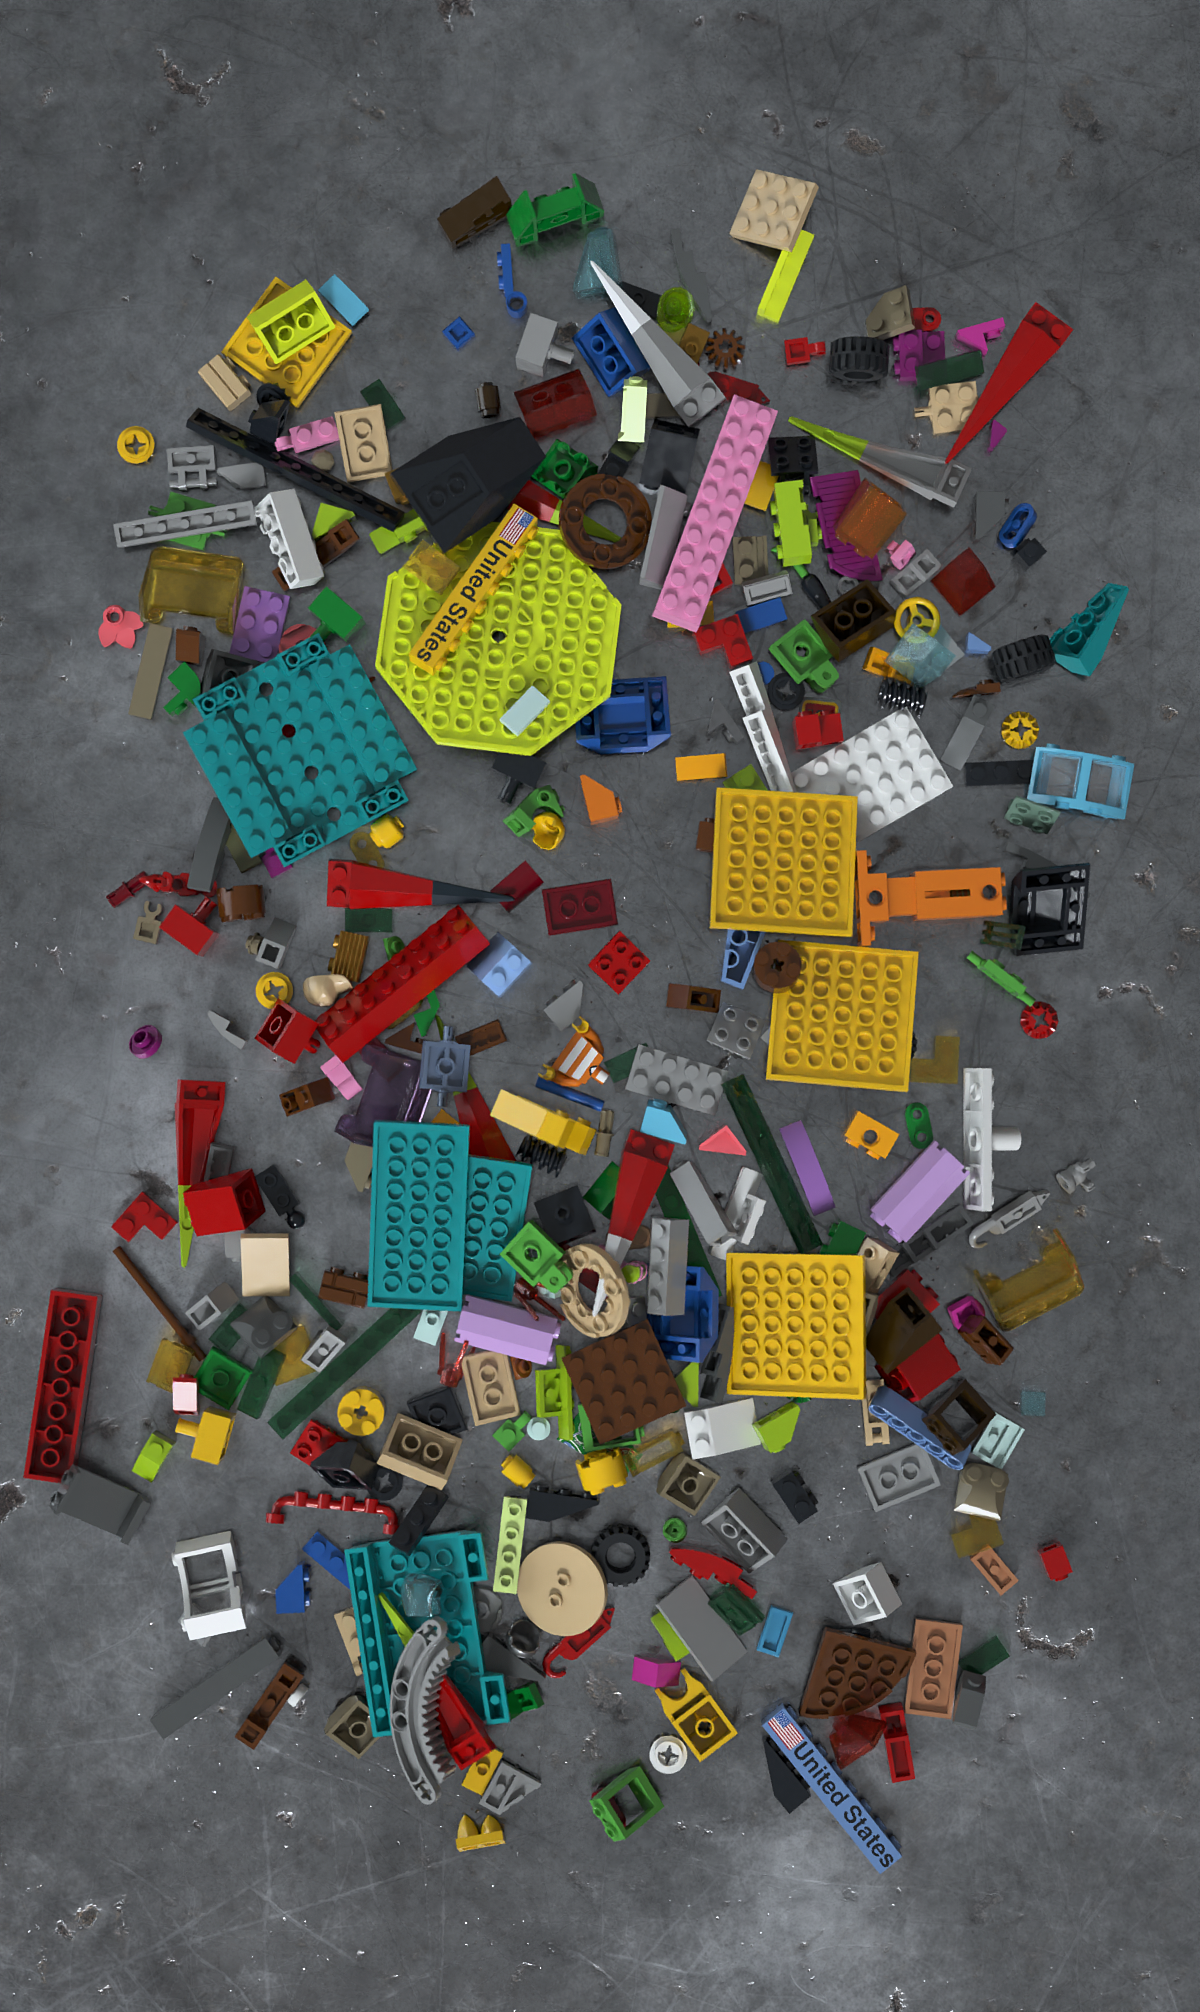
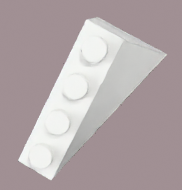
M295 489L270 492L255 507L256 517H260L262 521L260 525L262 533L268 534L271 540L269 547L273 554L275 553L279 556L278 565L290 589L315 585L324 577L323 566L319 562L316 545L311 539L308 530L309 525L301 509V501Z

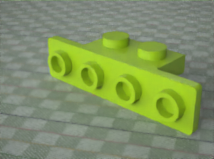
M412 509L405 513L403 520L394 532L381 526L369 533V536L379 554H383L404 541L408 543L418 537L417 534L428 530L415 510Z
M558 1344L555 1346L556 1368L535 1370L536 1411L539 1418L558 1416L559 1439L569 1441L573 1440L575 1424L572 1417L574 1400L571 1387L573 1383L561 1357L572 1352L570 1346Z

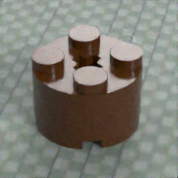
M263 885L233 886L230 889H226V887L216 889L218 913L222 923L241 920L242 917L244 921L265 918L266 906Z
M771 942L763 946L756 954L753 973L757 984L764 990L777 994L787 992L795 986L801 972V958L798 952L787 942ZM774 964L782 965L780 972L777 969H773Z

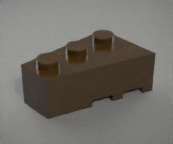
M495 176L452 208L443 210L437 218L438 225L453 249L505 218L512 207L511 199L498 177Z

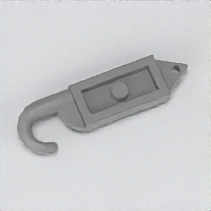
M1030 1190L1005 1207L1000 1208L991 1215L990 1219L972 1230L969 1235V1244L973 1248H982L987 1245V1242L978 1243L976 1240L988 1230L993 1234L998 1235L1001 1233L1003 1235L1042 1210L1041 1205L1050 1195L1049 1191L1032 1192Z

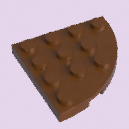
M825 1627L798 1711L799 1716L828 1719L831 1716L853 1715L874 1706L887 1697L898 1682L907 1675L917 1654L916 1650Z

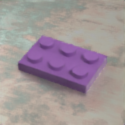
M244 586L229 653L257 660L261 663L275 658L279 654V644L283 635L291 597Z

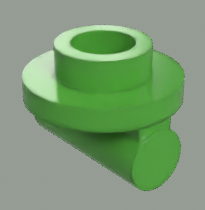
M397 936L383 939L388 961L393 955L405 948L403 941Z

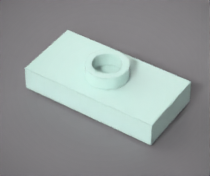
M423 1310L413 1338L435 1346L448 1311Z

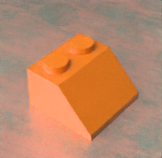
M585 774L580 775L591 825L618 819V813L622 812L619 796L614 797L611 790Z

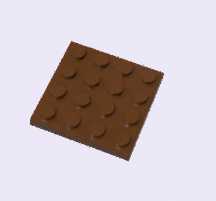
M648 1319L561 1357L600 1445L687 1406Z

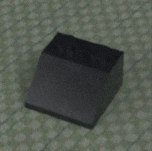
M349 1440L348 1442H337L313 1460L310 1467L332 1488L372 1490L380 1465L376 1464L377 1461L373 1458V1455L362 1448L359 1442Z

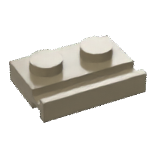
M767 536L733 537L734 585H742V582L768 575Z

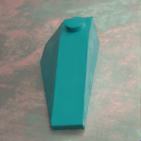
M1108 583L1088 601L1089 606L1080 614L1076 612L1071 617L1072 622L1064 629L1060 627L1053 634L1050 643L1057 663L1072 673L1091 676L1104 655L1128 594L1129 588L1127 586Z

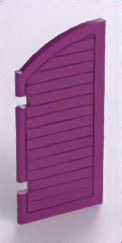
M853 470L810 477L813 496H820L821 503H816L815 505L825 548L832 547L833 554L827 555L830 569H834L838 573L858 581H865L866 579L870 582L882 581V573L859 471Z

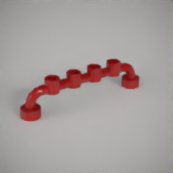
M295 1491L294 1496H283L277 1499L273 1504L271 1513H266L265 1521L266 1523L284 1524L285 1514H281V1509L285 1505L384 1514L388 1518V1524H383V1534L394 1535L400 1526L398 1525L395 1511L390 1506L378 1504V1499L365 1498L363 1503L355 1502V1497L341 1496V1500H332L331 1494L318 1493V1498L308 1497L309 1492Z

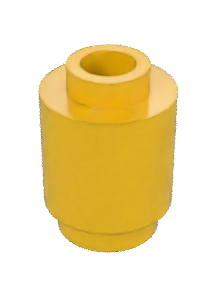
M517 1454L513 1457L508 1455L501 1463L503 1467L501 1473L517 1487L520 1486L524 1489L536 1476L532 1472L533 1469Z

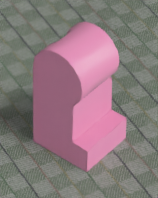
M336 1055L320 1067L348 1101L363 1090L345 1062L342 1063Z

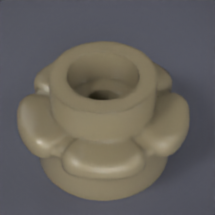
M255 933L254 936L250 935L247 938L245 947L248 949L249 954H258L264 937L260 936V933Z

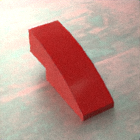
M902 1703L880 1705L878 1710L892 1783L915 1779Z

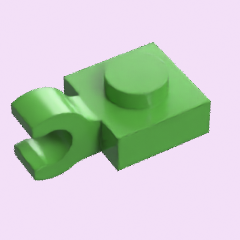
M524 1411L515 1422L508 1418L492 1436L510 1452L525 1436L526 1433L522 1428L531 1420L532 1416L527 1411Z

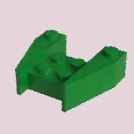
M573 173V188L569 186L562 187L556 191V194L550 196L543 194L535 197L533 202H531L527 190H524L506 214L515 246L518 247L538 240V233L580 219L582 224L604 217V208L595 183L577 173Z

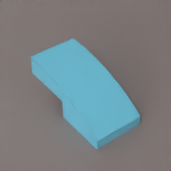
M335 274L318 289L321 296L352 326L369 311L367 306Z

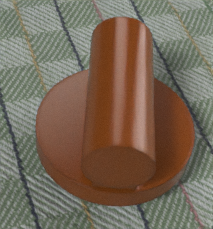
M510 1357L515 1380L527 1378L532 1371L531 1361Z

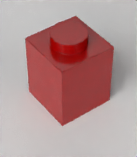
M1060 1542L1037 1550L1047 1577L1050 1580H1064L1068 1577L1069 1573L1073 1572L1063 1545Z

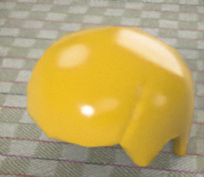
M541 812L534 817L533 821L536 825L532 828L534 830L533 842L542 849L551 850L555 848L565 836V827L560 817L552 812Z

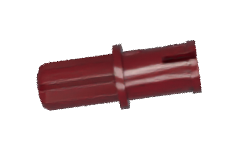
M145 871L140 872L128 882L123 881V885L106 895L113 908H116L129 897H135V893L146 886L139 881L140 877L149 876Z

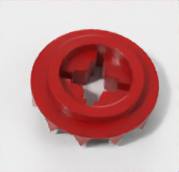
M1037 1001L1031 1007L1029 1005L1025 1007L1021 1014L1020 1022L1022 1029L1027 1035L1035 1039H1043L1056 1031L1059 1020L1057 1011L1050 1004ZM1046 1012L1043 1020L1048 1026L1040 1024L1034 1029L1036 1020L1031 1014L1040 1016Z

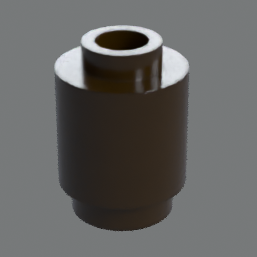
M492 382L479 384V388L475 389L478 413H481V418L484 419L498 417L500 415L499 410H501L498 386L493 385Z

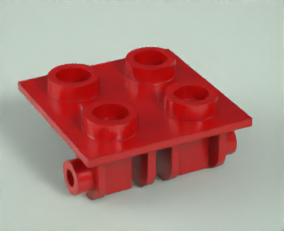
M619 931L587 965L619 995L650 960Z
M311 1419L290 1454L310 1466L313 1460L337 1442H347L348 1439L335 1435L336 1431L332 1433L329 1431L331 1428L328 1427L326 1429L324 1425L318 1422L319 1420L314 1421Z

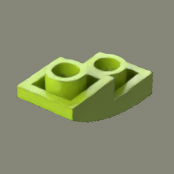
M661 1612L651 1617V1622L663 1638V1643L676 1662L690 1653Z

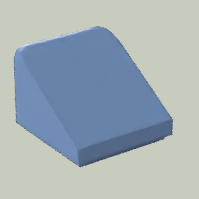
M970 632L966 634V653L988 654L991 651V646Z

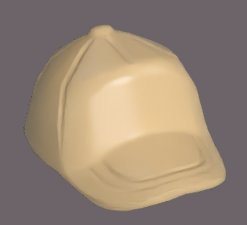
M340 974L312 976L303 982L305 998L310 1004L319 1007L331 1006L339 995L353 990L349 979Z

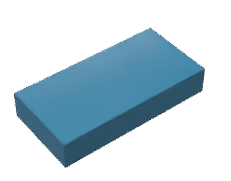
M773 1604L770 1605L756 1647L757 1651L779 1658L793 1611Z

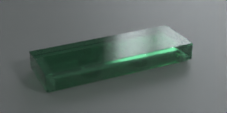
M977 349L915 366L918 390H926L983 374L984 367L981 350Z
M298 1271L289 1278V1281L332 1328L338 1330L344 1325L342 1320L324 1300L318 1298L319 1295Z

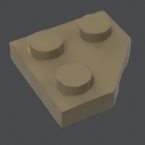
M906 285L883 294L866 319L868 337L885 340L915 329L910 290Z

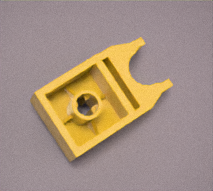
M684 1667L680 1671L687 1683V1690L682 1697L670 1698L659 1687L654 1691L661 1699L664 1713L701 1762L738 1734V1732L704 1685L692 1677ZM700 1722L710 1723L707 1732L698 1730Z

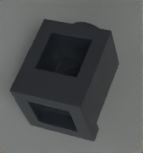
M1027 538L1010 554L1026 571L1043 557L1047 551L1036 538L1032 540Z

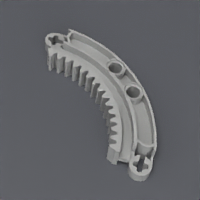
M434 1617L426 1621L407 1643L394 1673L390 1697V1723L398 1759L410 1786L419 1800L429 1805L441 1797L442 1792L439 1784L453 1775L457 1767L456 1765H450L449 1762L452 1758L445 1757L444 1755L447 1752V1748H441L444 1740L439 1739L438 1735L442 1732L436 1729L440 1722L434 1719L439 1715L434 1710L439 1706L434 1701L440 1697L436 1693V1691L441 1689L438 1683L444 1680L442 1675L447 1672L445 1668L451 1665L450 1662L455 1659V1656L461 1653L458 1642L452 1644L447 1638V1624L440 1617ZM434 1625L438 1628L436 1631L433 1629ZM429 1789L432 1791L430 1796L427 1794Z

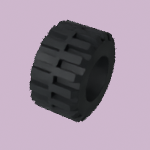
M852 336L834 340L831 342L829 373L839 379L849 381H875L882 379L888 375L890 346L888 343L872 337Z
M1048 635L1028 637L1002 646L991 654L1001 682H1010L1037 674L1053 667L1057 663Z
M618 1524V1526L610 1525L608 1529H603L598 1537L596 1536L592 1545L591 1555L600 1565L607 1584L611 1583L613 1587H618V1585L628 1587V1584L632 1583L634 1585L638 1582L639 1578L642 1579L644 1577L645 1571L649 1568L650 1549L645 1536L643 1537L638 1529H633L631 1525H628V1527L623 1526V1524ZM616 1543H626L634 1550V1561L624 1568L614 1567L607 1560L608 1549Z

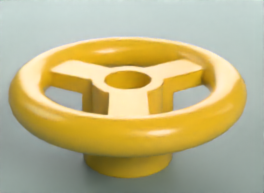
M922 597L908 598L896 609L894 627L898 635L905 641L914 644L925 643L938 632L940 614L937 607L928 599ZM916 604L926 606L931 611L933 620L926 619L919 613ZM909 606L911 614L907 617V626L903 629L901 626V615ZM914 617L920 619L921 623L919 625L913 623ZM924 626L931 627V630L923 636L915 637L909 635L912 631H920Z

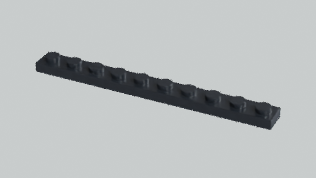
M197 408L187 420L186 427L392 532H394L404 518V511L285 451L277 452L276 447L200 408Z

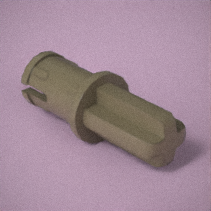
M601 1110L599 1129L595 1132L597 1134V1142L594 1155L609 1157L611 1137L614 1136V1133H612L614 1111Z

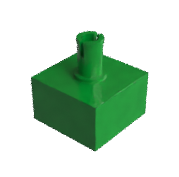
M327 586L308 607L312 615L321 623L310 637L319 633L323 642L331 633H335L348 645L366 624L360 614Z

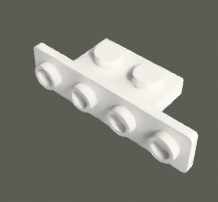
M742 1167L724 1211L738 1234L719 1247L711 1245L708 1251L710 1255L726 1260V1253L733 1252L737 1241L749 1245L750 1240L755 1234V1227L759 1217L764 1212L766 1202L755 1196L763 1177L762 1173Z

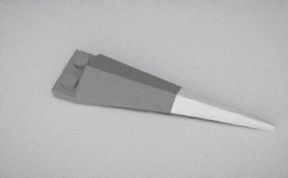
M591 261L593 269L672 406L690 428L725 400L726 397L713 380L594 261Z

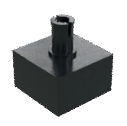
M499 752L492 770L504 776L506 781L497 798L503 801L508 793L505 802L511 804L519 786L523 785L533 791L537 789L548 767L547 762L534 756Z
M578 1185L534 1202L545 1233L559 1246L596 1232Z

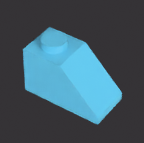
M661 1099L648 1100L640 1132L686 1144L688 1133L672 1106L667 1105V1102Z

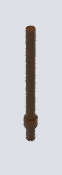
M121 1246L114 1249L112 1252L182 1339L180 1341L186 1349L189 1348L199 1362L202 1361L206 1355L196 1343L197 1339L194 1335L187 1332Z

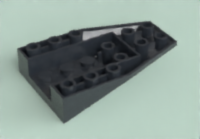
M521 417L447 436L391 472L390 477L401 494L405 495L429 531V536L441 554L444 555L499 518L546 458V455Z

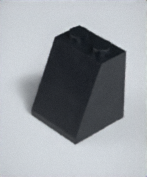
M654 419L639 483L644 484L645 488L657 490L660 488V485L685 494L700 429Z

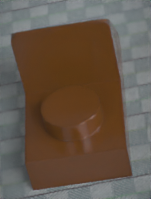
M416 1022L388 1037L384 1044L422 1054L423 1041L428 1040L416 1037L415 1042L411 1041Z

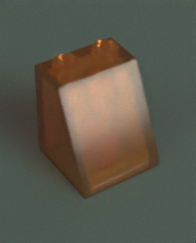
M865 477L834 524L835 537L844 544L850 542L854 545L855 548L853 550L861 557L865 558L867 555L873 559L907 513L899 502Z

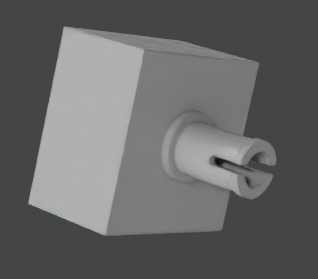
M533 313L530 314L515 357L517 369L544 377L549 359L551 358L571 365L575 350L555 344L558 336V322Z

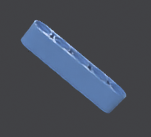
M885 1386L877 1388L869 1405V1411L948 1467L955 1470L963 1469L972 1449L971 1445L952 1456L922 1421L927 1413L892 1389Z

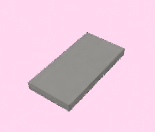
M693 1575L687 1577L655 1604L710 1681L717 1679L748 1652Z

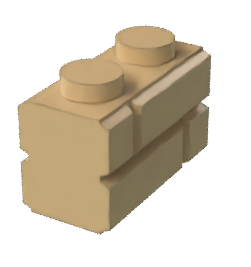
M218 354L199 369L198 373L225 407L232 411L251 395L248 389L251 385L243 375L237 376L233 371L236 366L228 357L223 359Z

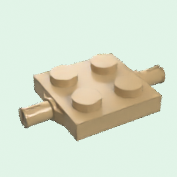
M976 381L929 386L928 406L914 407V412H918L914 414L915 418L929 416L932 422L933 434L962 431L979 400Z

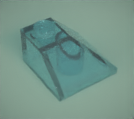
M913 623L885 659V662L920 687L921 685H927L942 675L956 655Z

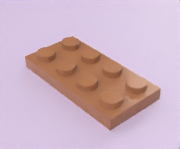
M915 1618L911 1648L915 1649L917 1654L908 1671L904 1713L951 1719L963 1629L962 1623Z

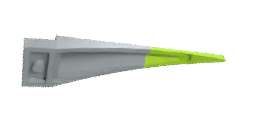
M789 417L788 419L793 425L929 500L934 498L953 508L972 468L953 459L948 464H945V457L908 451L867 441L795 417Z

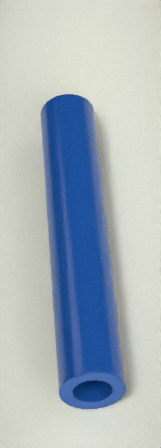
M538 1077L535 1085L536 1088L600 1112L605 1102L599 1098L567 1086H560L541 1077Z

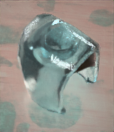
M409 1573L401 1584V1598L405 1614L407 1616L440 1615L443 1582L440 1579L425 1574Z

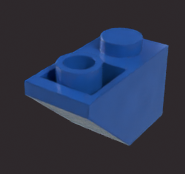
M300 1561L276 1588V1614L305 1613L307 1606L311 1605V1593L306 1591V1582L310 1581L309 1568H305V1561Z

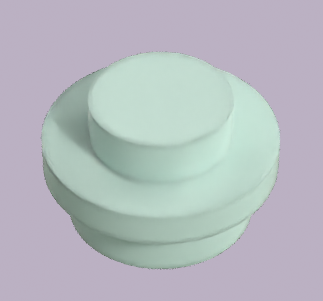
M534 1417L528 1422L527 1433L534 1440H543L550 1433V1424L545 1418Z

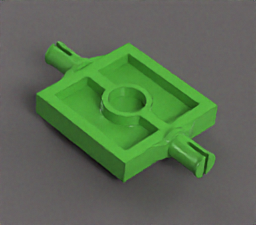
M170 492L164 509L150 505L149 509L158 513L148 510V515L157 517L216 507L217 505ZM217 531L170 539V541L204 551L207 539L212 533L223 537L226 536V533Z
M973 951L966 957L979 970L1012 995L1017 996V999H1021L1029 1007L1033 1005L1036 999L1025 991L1026 987L1022 985L1024 980L1015 973L1008 974L1005 972V966L996 959H982Z

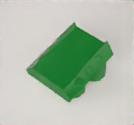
M556 439L546 453V458L533 473L532 478L564 499L574 485L589 476L596 475L598 465L593 463L587 455L582 452L578 453L567 443Z

